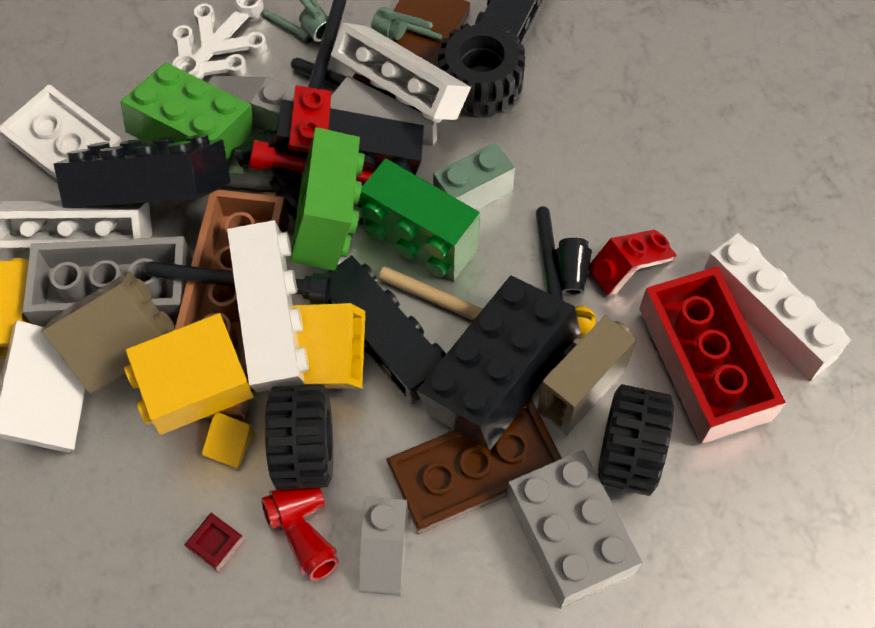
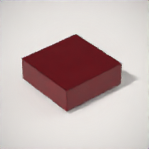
M211 512L184 546L215 571L219 572L245 539L240 533Z

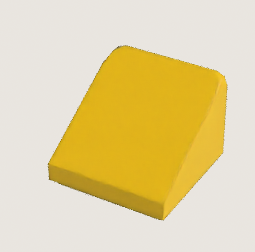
M219 412L215 413L202 450V456L238 470L255 437L252 426Z

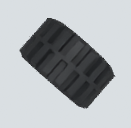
M478 21L472 26L468 23L461 25V30L454 29L449 33V38L443 39L438 53V68L471 87L461 109L462 113L466 114L467 111L473 112V116H480V113H487V116L495 115V110L503 112L508 109V103L514 104L517 101L518 94H521L523 89L526 56H524V46L519 44L520 39L516 34L510 35V29L506 27L500 29L497 27V23L490 22L489 25H484L483 21ZM476 66H485L493 70L479 72L471 70L470 68Z
M323 384L274 386L271 388L265 410V447L269 476L276 490L328 487L333 474V425L330 398Z
M621 384L615 391L607 419L597 475L603 486L651 496L655 491L662 476L672 432L674 404L670 394Z

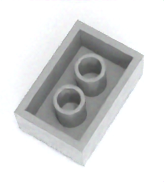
M584 450L509 481L506 497L560 609L637 573L643 562Z

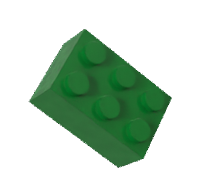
M386 158L362 186L360 201L364 229L367 234L377 241L384 240L391 244L405 258H414L423 263L432 274L438 277L445 276L455 282L478 251L480 212Z

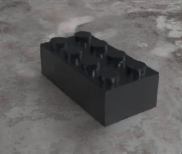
M200 134L186 137V141L175 142V137L152 140L153 144L145 145L142 144L141 139L120 142V146L110 147L109 142H100L87 145V149L67 152V159L53 163L63 208L198 200L231 183L223 139L209 140L208 134Z
M510 275L417 389L427 414L490 451L560 360L564 351L580 334L575 306Z

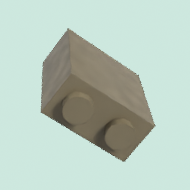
M129 271L53 316L43 328L42 333L91 394L126 374L124 367L130 365L126 349L172 332L175 329L170 317L165 312H160L152 302L151 293L146 284L140 279L136 280Z
M604 315L542 381L537 410L566 436L626 372L637 341L630 329L619 321L614 322Z

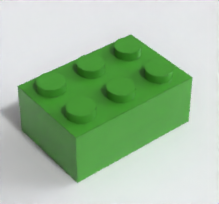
M167 62L162 64L120 101L125 132L141 139L147 144H153L152 140L164 137H175V142L186 141V137L208 134L209 140L223 139L228 160L235 153V147L240 146L253 136L251 104Z
M315 127L301 178L290 262L335 271L340 256L347 257L351 235H348V233L355 234L359 219V211L353 210V204H358L362 188V182L356 181V175H361L365 156L363 153H358L360 137Z

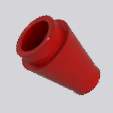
M320 488L270 490L268 496L261 498L263 513L270 529L280 527L283 530L292 520L306 517L325 507L324 497Z
M304 517L292 520L284 528L283 532L287 537L300 573L303 576H308L311 581H318L328 576L337 567L339 560L336 557V548L307 523Z

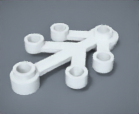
M235 0L237 9L215 33L213 32L212 25L215 21L213 7L206 3L197 5L194 9V16L199 25L202 46L192 55L191 46L194 44L195 38L191 27L187 25L176 27L173 30V38L178 46L179 56L174 59L172 65L201 80L204 76L225 72L229 76H243L247 71L244 57L239 54L230 55L227 59L208 60L213 55L248 50L252 55H261L267 50L266 38L260 32H252L248 36L229 39L247 19H255L261 14L264 7L263 0ZM255 42H260L258 45H252ZM235 64H239V65H240V66H238V67H232V66L235 65Z

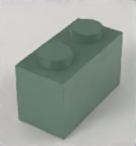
M495 142L434 172L433 186L478 210L513 192L515 167Z

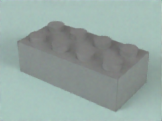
M184 236L34 243L30 247L23 313L31 324L45 327L53 316L130 271L136 280L140 279L146 284L151 293V300L160 312H165L172 320L173 325H176L187 281L147 276L144 272V266L150 261L191 266L193 257Z

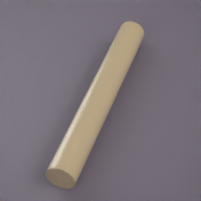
M386 266L380 271L379 280L470 320H474L483 309Z

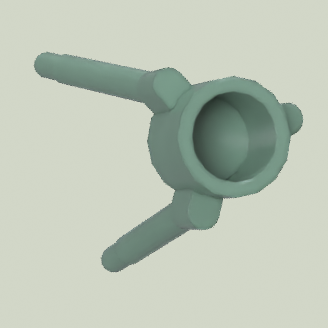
M299 0L305 7L299 16L301 27L268 10H263V16L298 34L305 42L310 38L316 42L322 40L328 16L317 0Z
M387 7L379 8L371 22L373 30L390 40L401 39L406 29L428 38L430 37L438 41L442 40L441 34L429 30L433 27L432 22L395 12Z

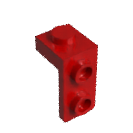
M299 85L295 86L289 138L290 150L308 153L315 127L328 130L332 91Z
M649 230L610 238L591 261L588 271L609 296L617 294L638 269L671 262L677 255L669 246V241L657 230Z

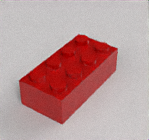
M718 266L647 287L639 310L700 443L703 444L774 421L786 402Z

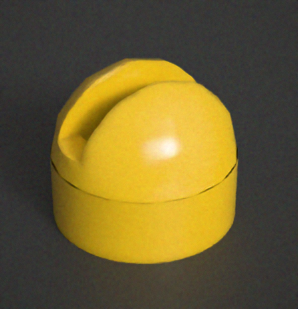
M584 305L575 307L580 328V334L576 337L577 339H583L596 325L595 313Z

